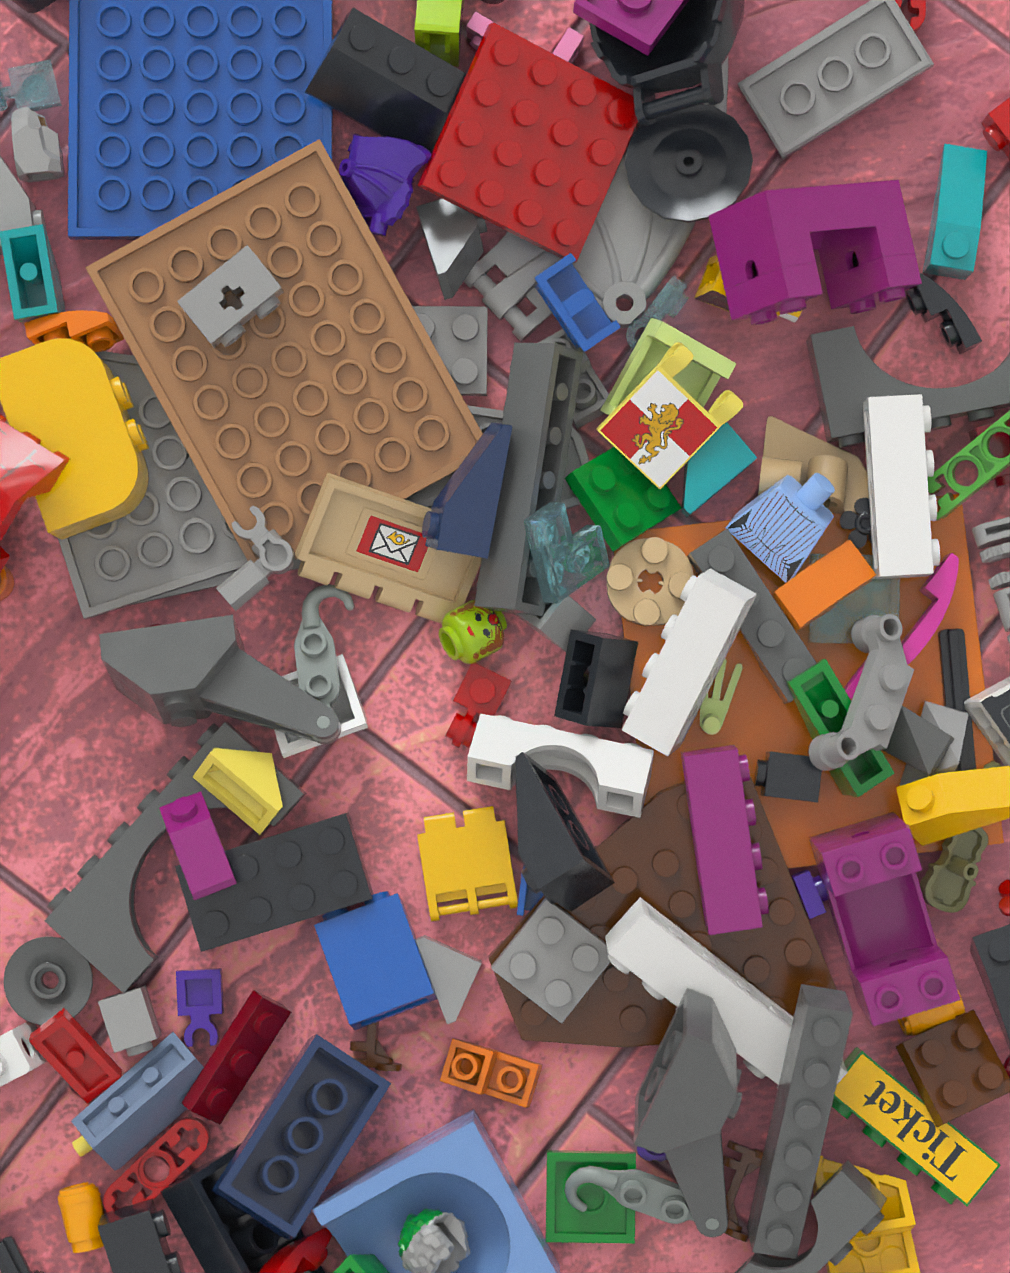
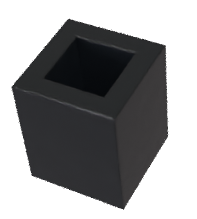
M769 751L766 752L765 760H757L755 786L762 787L761 796L818 802L822 770L813 765L809 756Z

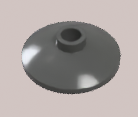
M45 936L26 942L10 957L4 972V991L9 1004L19 1016L37 1025H43L63 1008L74 1018L87 1004L93 987V974L89 961L65 939L59 937ZM51 971L58 976L59 981L55 988H49L44 984L43 977L46 972Z

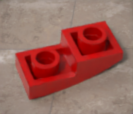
M325 1227L291 1242L272 1256L258 1273H303L308 1270H316L328 1255L326 1247L332 1237V1233Z

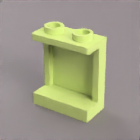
M651 318L600 411L610 415L659 364L671 346L677 342L682 343L692 352L693 360L672 378L703 408L720 377L729 379L737 363L665 322Z

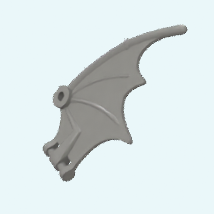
M728 56L722 64L724 99L721 103L712 105L727 113ZM639 121L634 129L632 136L635 134V132L641 125ZM628 146L576 263H572L589 290L592 291L595 299L611 323L617 320L622 329L632 327V324L638 318L644 316L646 300L657 289L675 263L696 221L687 223L664 219L641 204L629 186L625 167ZM507 232L495 247L476 262L464 283L469 288L475 287L484 296L482 302L500 320L505 318L514 328L512 333L522 342L552 314L535 288L538 283L534 277L560 261L561 258ZM495 265L506 276L497 285L487 275ZM525 297L537 308L528 316L517 307ZM623 298L628 299L632 304V308L628 311H621L617 308L616 302Z

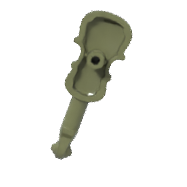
M991 761L988 764H985L984 768L1002 766L1000 763ZM982 827L946 838L942 843L943 850L939 859L935 863H929V869L920 883L925 903L948 913L958 912L965 907L971 888L976 885V882L973 880L978 875L976 863L981 861V854L988 845V835Z

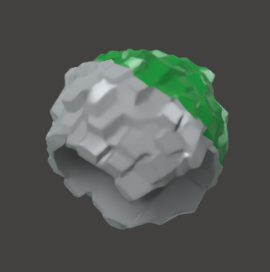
M426 1208L418 1215L409 1214L406 1217V1221L400 1231L401 1235L398 1246L403 1267L411 1273H450V1270L455 1272L460 1267L459 1262L470 1255L465 1223L456 1218L453 1213Z

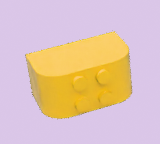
M59 338L48 340L1 357L0 402L8 424L20 432L28 431L41 440L40 445L49 451H59L70 458L51 491L35 496L48 533L63 540L120 519L135 510L144 498L148 487L149 473L142 451L149 449L141 425L137 424L134 418L130 419L127 409L133 408L134 405L125 382L122 383L119 376L114 377L110 368L91 348L72 339Z

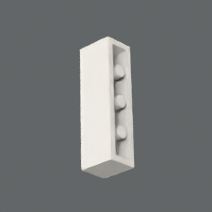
M922 394L868 397L863 402L873 571L877 574L874 580L927 577L934 573L933 566H939L940 564L938 539H931L930 521L937 520V501L935 494L929 495L927 478L934 476L933 451L926 450L925 432L931 431L929 405L923 406Z
M711 568L698 575V577L693 575L688 580L680 596V599L685 601L679 616L673 614L665 625L661 638L665 639L666 642L660 654L654 653L648 660L642 672V676L647 678L641 692L635 691L624 708L623 714L628 716L622 731L666 756L680 748L757 596L756 593Z

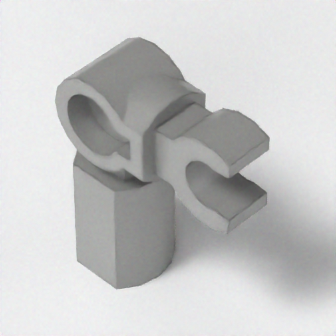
M255 506L249 508L257 520L256 526L253 529L244 530L236 521L231 523L234 532L240 538L253 541L254 545L251 550L259 559L254 563L250 559L216 588L235 611L270 583L267 579L273 573L284 574L290 571L295 562V553L290 544L283 540L275 529L271 531L266 529L267 521L265 515Z

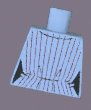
M814 473L803 486L792 476L786 475L740 509L725 528L786 583L795 577L834 516L823 503L834 493L835 489L832 483L819 473Z

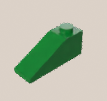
M822 659L787 682V686L812 740L823 734L841 731L851 704L849 696L826 659ZM872 748L858 755L855 759L847 761L844 766L829 770L842 794L853 797H860L895 774L882 751H876Z

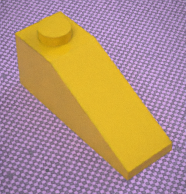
M1010 766L939 773L896 787L903 820L910 827L911 834L921 846L1010 818Z

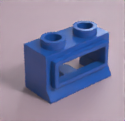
M570 253L534 277L538 283L535 288L575 348L581 347L583 352H585L621 328L617 320L611 323L595 299L592 291L589 290L572 263L576 259Z

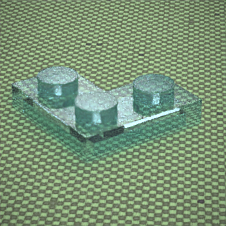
M550 502L524 519L543 602L559 603L610 566L601 526L586 525L572 535L565 503Z

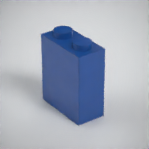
M388 891L372 895L373 899L364 901L365 906L352 911H348V908L344 907L328 912L322 916L323 922L314 925L349 1025L354 1030L437 999L417 946L416 937L405 906L398 893L391 896Z

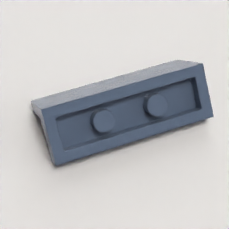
M172 1032L72 1119L71 1122L92 1149L113 1170H119L187 1110L182 1101L204 1067L178 1036Z

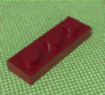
M253 990L183 1099L182 1104L189 1111L220 1125L292 1012L283 1004Z

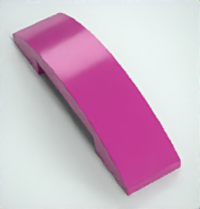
M953 553L946 555L942 559L939 566L935 568L934 573L929 576L919 589L932 603L901 642L907 665L931 639L949 606L955 588L959 558ZM866 660L844 687L850 699L854 696Z

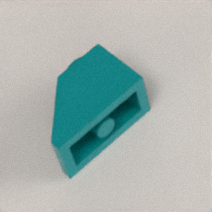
M40 224L0 231L14 320L24 324L39 317L66 312L60 275L45 225Z
M728 422L723 424L685 463L681 512L686 518L757 459L756 455Z

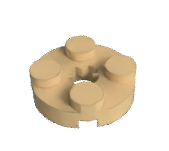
M658 537L634 540L622 547L611 561L606 576L609 601L616 612L627 621L643 626L666 624L673 614L679 616L685 601L680 599L686 583L694 575L693 568L684 552L673 543ZM647 570L650 574L658 572L661 575L663 581L658 582V584L662 585V588L658 593L654 594L650 589L643 593L639 589L637 582L643 581L638 578L641 572Z

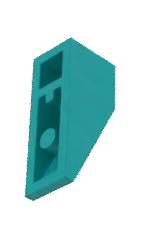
M951 144L943 145L923 273L966 280L974 272L981 230L988 151Z

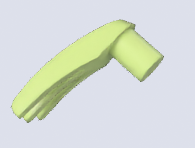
M724 659L716 675L712 697L708 698L707 693L700 707V727L708 734L718 733L723 725L743 669L740 663L736 664L723 700H720L727 663L726 659Z

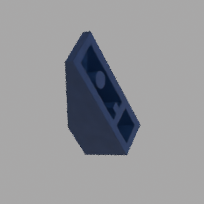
M491 422L434 500L432 511H427L422 526V535L426 538L425 546L436 550L488 559L513 426Z

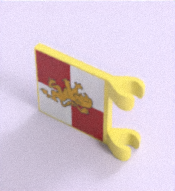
M680 342L671 346L659 364L596 429L659 489L682 468L723 424L733 418L743 408L742 400L732 391L726 390L717 398L707 412L672 378L693 360L692 352Z

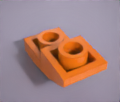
M66 311L46 315L24 323L27 338L35 345L52 339L65 338L81 342L94 352H102L113 347L115 343L125 340L113 317L108 313L99 311Z
M848 540L786 582L772 596L797 630H800L832 610L839 601L870 583L877 574L852 541Z
M452 1038L440 1081L480 1095L486 1094L528 1108L533 1099L542 1064Z

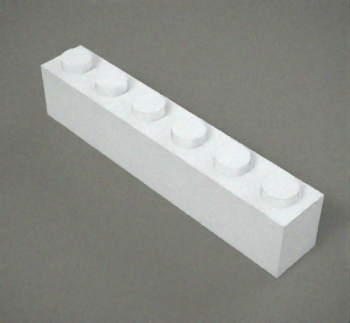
M639 898L605 936L610 962L625 974L632 971L643 980V987L653 997L660 1001L666 998L677 1008L687 988L712 997L734 1043L736 1053L744 1058L745 1066L761 1079L765 1076L769 1077L778 1084V1089L794 1017L646 901ZM843 1059L837 1084L848 1073Z

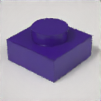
M806 869L791 875L807 917L811 919L826 913L822 902L827 901L828 896L821 877L818 875L812 878L810 871Z

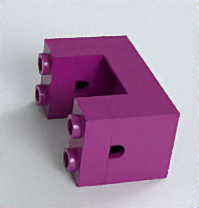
M899 180L765 190L708 215L731 320L750 318L751 325H760L777 320L776 312L788 314L806 309L805 301L823 294L813 250H818L831 309L849 307L851 314L871 311L877 308L875 301L879 300L880 303H887L906 297V289L922 284Z
M894 812L809 837L818 871L826 889L827 901L857 1002L872 1026L959 1001L960 996L948 956L937 945L916 872L922 870L910 827Z

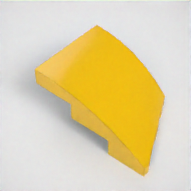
M820 1155L813 1185L814 1195L843 1164L824 1159ZM855 1166L887 1198L880 1210L884 1218L868 1235H865L860 1230L849 1241L854 1247L836 1266L830 1261L826 1263L827 1272L920 1273L911 1230L916 1225L906 1180L886 1174H875L868 1169Z

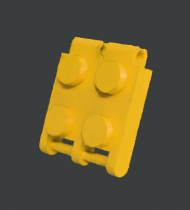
M493 806L463 811L465 826L458 828L456 827L454 812L423 817L426 833L417 834L431 922L439 921L442 915L470 911V915L479 914V909L509 905L510 909L518 907L505 820L496 821ZM501 892H507L508 895L477 901V896ZM468 898L467 903L438 907L439 902Z

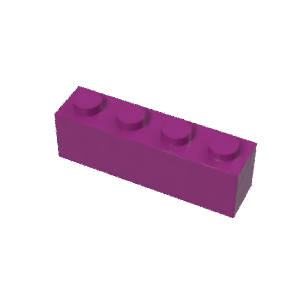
M735 745L681 752L705 928L709 935L762 928L761 915L769 914L765 887L757 888L755 871L762 870V858L759 843L751 844L749 826L756 825V815L753 799L745 800L742 782L750 781L746 754L739 755Z

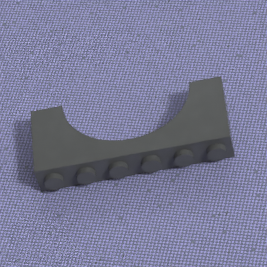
M854 326L811 334L806 340L827 443L838 441L840 448L865 443L863 402L868 397L922 394L923 406L929 405L931 430L952 426L951 419L968 416L969 422L991 419L995 417L994 410L1010 407V352L994 371L976 381L950 388H925L902 382L881 370L865 353L857 338Z
M224 722L220 728L213 723L196 742L202 748L191 760L183 756L167 774L172 781L161 793L153 789L138 805L137 809L142 814L133 824L129 826L126 822H123L108 838L107 842L112 847L100 859L93 855L78 871L77 875L82 880L70 892L68 889L63 888L47 906L52 913L45 919V922L123 993L128 991L158 958L140 931L135 912V889L146 856L159 838L167 831L159 807L172 803L178 798L187 797L201 791L208 809L228 808L197 782L193 775L214 748L261 752L228 722ZM274 764L283 805L270 822L275 827L279 825L307 793Z

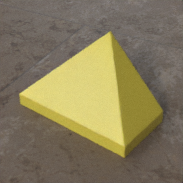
M214 748L193 775L197 782L259 835H261L283 807L272 753Z

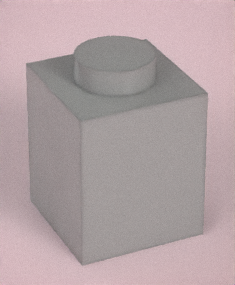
M146 985L98 1001L114 1053L126 1049L127 1055L130 1057L153 1049L152 1040L159 1038L162 1034Z

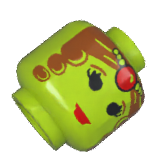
M471 600L447 612L442 620V628L439 630V639L447 655L453 660L459 659L466 664L476 663L499 651L504 643V630L507 628L506 619L502 612L474 606L475 600Z

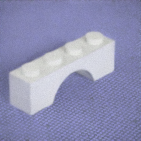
M480 713L468 753L467 781L511 790L516 784L515 756L524 752L545 770H560L581 779L591 790L597 809L637 818L641 817L652 772L654 750L643 748L634 743L623 744L599 739L591 734L580 735L556 730L549 725H533L514 721L506 716H490Z

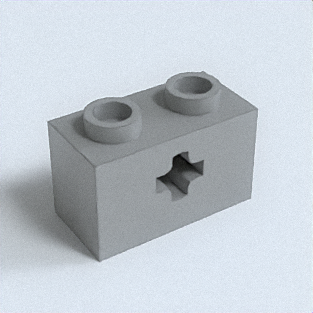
M247 245L177 302L213 348L220 343L224 347H228L246 332L243 325L257 315L260 319H263L281 304L278 297L284 292L279 283ZM231 291L235 295L240 294L242 291L244 292L240 298L243 304L240 309L236 310L232 306L227 307L225 310L222 308L227 303L224 297L227 292Z

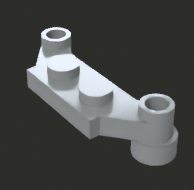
M893 614L883 616L870 615L854 623L851 631L852 641L860 651L869 654L841 731L817 736L810 743L809 757L816 768L822 771L837 769L844 766L847 761L855 759L858 755L871 748L876 751L887 748L914 669L908 666L900 640L902 624L897 616Z

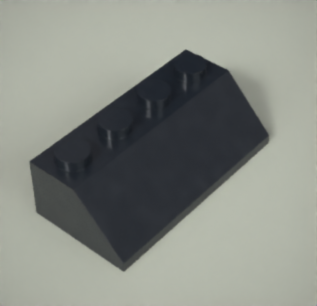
M352 8L345 16L305 93L379 136L408 140L416 145L423 146L432 154L466 73L359 10Z
M241 1143L194 1169L160 1191L205 1273H258L279 1250L305 1236L300 1228L295 1238L286 1240L211 1191ZM320 1266L314 1271L308 1270L303 1273H325V1271Z

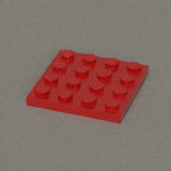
M493 22L487 26L432 151L431 158L417 186L561 259L572 253L576 259L573 263H576L638 123L634 109V97Z

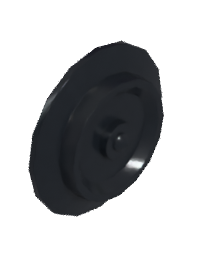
M700 104L658 117L655 123L647 126L640 125L629 141L625 160L630 189L641 204L664 219L687 223L709 219L708 215L735 204L749 183L753 164L748 136L734 117L715 106Z

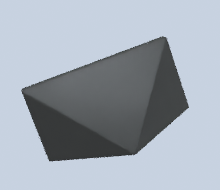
M901 706L889 744L882 751L929 776H933L954 738L906 707Z

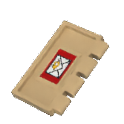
M330 473L326 474L295 552L297 559L301 560L298 576L328 585L334 571L338 572L335 580L336 589L369 599L376 585L379 586L375 597L376 602L409 613L417 599L419 602L416 607V615L441 624L447 612L465 603L481 565L482 558L436 550L425 546L426 538L422 535V526L427 511H432L431 508Z

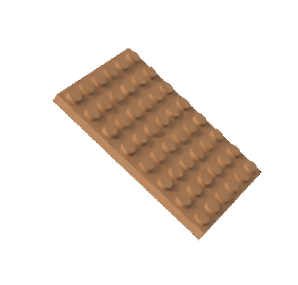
M320 139L85 267L248 561L251 559L254 563L259 559L251 550L254 543L253 541L240 538L234 532L231 523L236 521L244 530L253 529L256 526L257 520L249 510L250 507L255 506L260 509L267 521L266 529L268 531L275 529L282 539L290 544L295 553L327 473L402 499H407L456 472L483 435ZM248 245L282 287L284 293L278 297L281 304L265 318L260 319L255 315L243 325L246 332L228 347H224L220 343L213 348L177 301ZM231 291L227 292L224 295L227 303L222 308L225 310L227 307L232 306L236 310L240 309L243 306L240 298L244 292L242 291L238 295L233 294Z

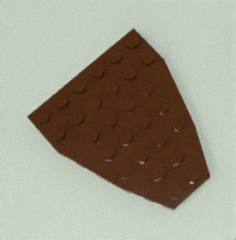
M751 776L750 781L742 783L745 800L753 799L756 815V825L749 826L751 844L759 843L762 858V870L755 871L757 888L765 887L769 914L761 915L762 928L713 935L708 934L705 928L685 781L658 792L643 807L640 818L632 816L630 819L625 820L617 827L618 829L600 845L595 846L613 878L614 884L572 912L556 902L559 907L606 942L605 936L634 903L639 898H642L793 1017L801 984L837 990ZM544 895L518 921L511 933L488 955L491 966L544 900ZM610 962L563 1023H560L494 971L522 1040L609 1047L660 1045L677 1008L666 998L660 1001L653 997L643 987V980L632 971L625 974Z

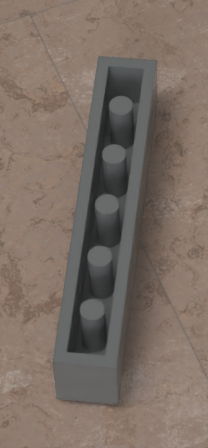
M514 342L502 424L513 427L488 559H481L474 606L505 613L544 616L583 352L556 343Z
M801 984L747 1224L753 1253L797 1259L853 1016L846 991Z

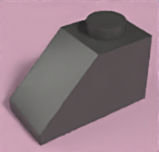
M439 199L416 206L437 279L444 300L454 297L484 252L480 234L488 231L484 219L444 199Z

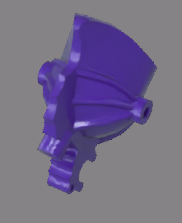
M353 134L352 141L347 150L350 152L349 158L342 160L340 163L339 174L371 233L386 236L388 225L393 226L397 220L401 219L403 212L409 206V200L413 193V183L415 182L413 177L429 161L431 152L423 146L416 145L405 139L388 136L363 137Z

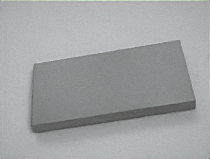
M870 0L738 83V87L784 160L932 68L934 63L895 0Z

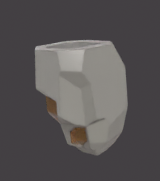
M28 107L14 111L11 116L14 160L18 178L25 182L56 180L63 177V155L59 145L58 133L48 128L43 115L31 111Z

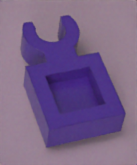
M222 968L177 970L178 1016L191 1015V1023L187 1026L184 1033L186 1046H194V1032L199 1028L208 1031L210 1046L217 1045L219 1029L211 1021V1014L224 1013Z

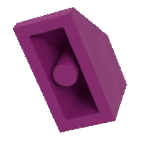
M201 791L187 797L178 798L172 803L159 807L194 900L237 884Z

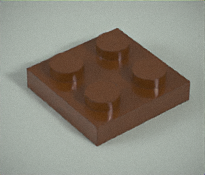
M974 1009L896 1046L936 1127H940L1010 1093V1078Z

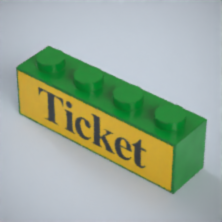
M856 1047L844 1061L848 1073L836 1085L832 1108L847 1120L853 1113L866 1123V1126L861 1130L881 1148L887 1142L901 1152L896 1160L915 1176H918L923 1170L932 1177L935 1182L930 1188L952 1205L958 1199L968 1206L1001 1164L951 1123L948 1122L940 1127H936L923 1100Z

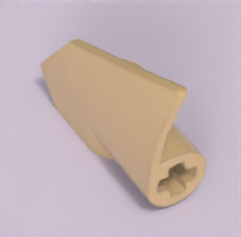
M769 416L766 424L758 496L786 475L792 476L803 486L814 473H819L826 477L835 489L834 493L823 505L832 513L842 514L845 511L856 513L854 510L856 500L869 498L867 471L860 459L773 416Z

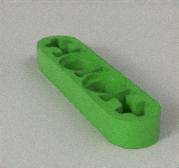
M1010 411L936 470L933 477H928L929 493H938L946 486L939 481L942 476H945L948 485L959 493L955 500L952 493H947L939 499L938 504L941 509L937 512L936 521L947 517L1010 465V454L1004 458H998L989 449V442L994 434L1005 432L1010 436V426L1008 425L1010 422ZM965 460L972 461L978 468V478L970 486L959 484L954 473L956 466Z

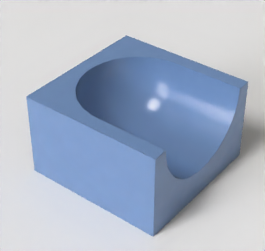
M474 1109L323 1192L313 1208V1212L320 1225L325 1226L332 1233L347 1257L350 1254H374L389 1273H411L403 1267L402 1259L399 1256L398 1242L400 1241V1231L409 1214L418 1215L426 1208L453 1213L456 1218L465 1223L470 1255L459 1262L460 1267L455 1272L450 1270V1273H560V1265Z

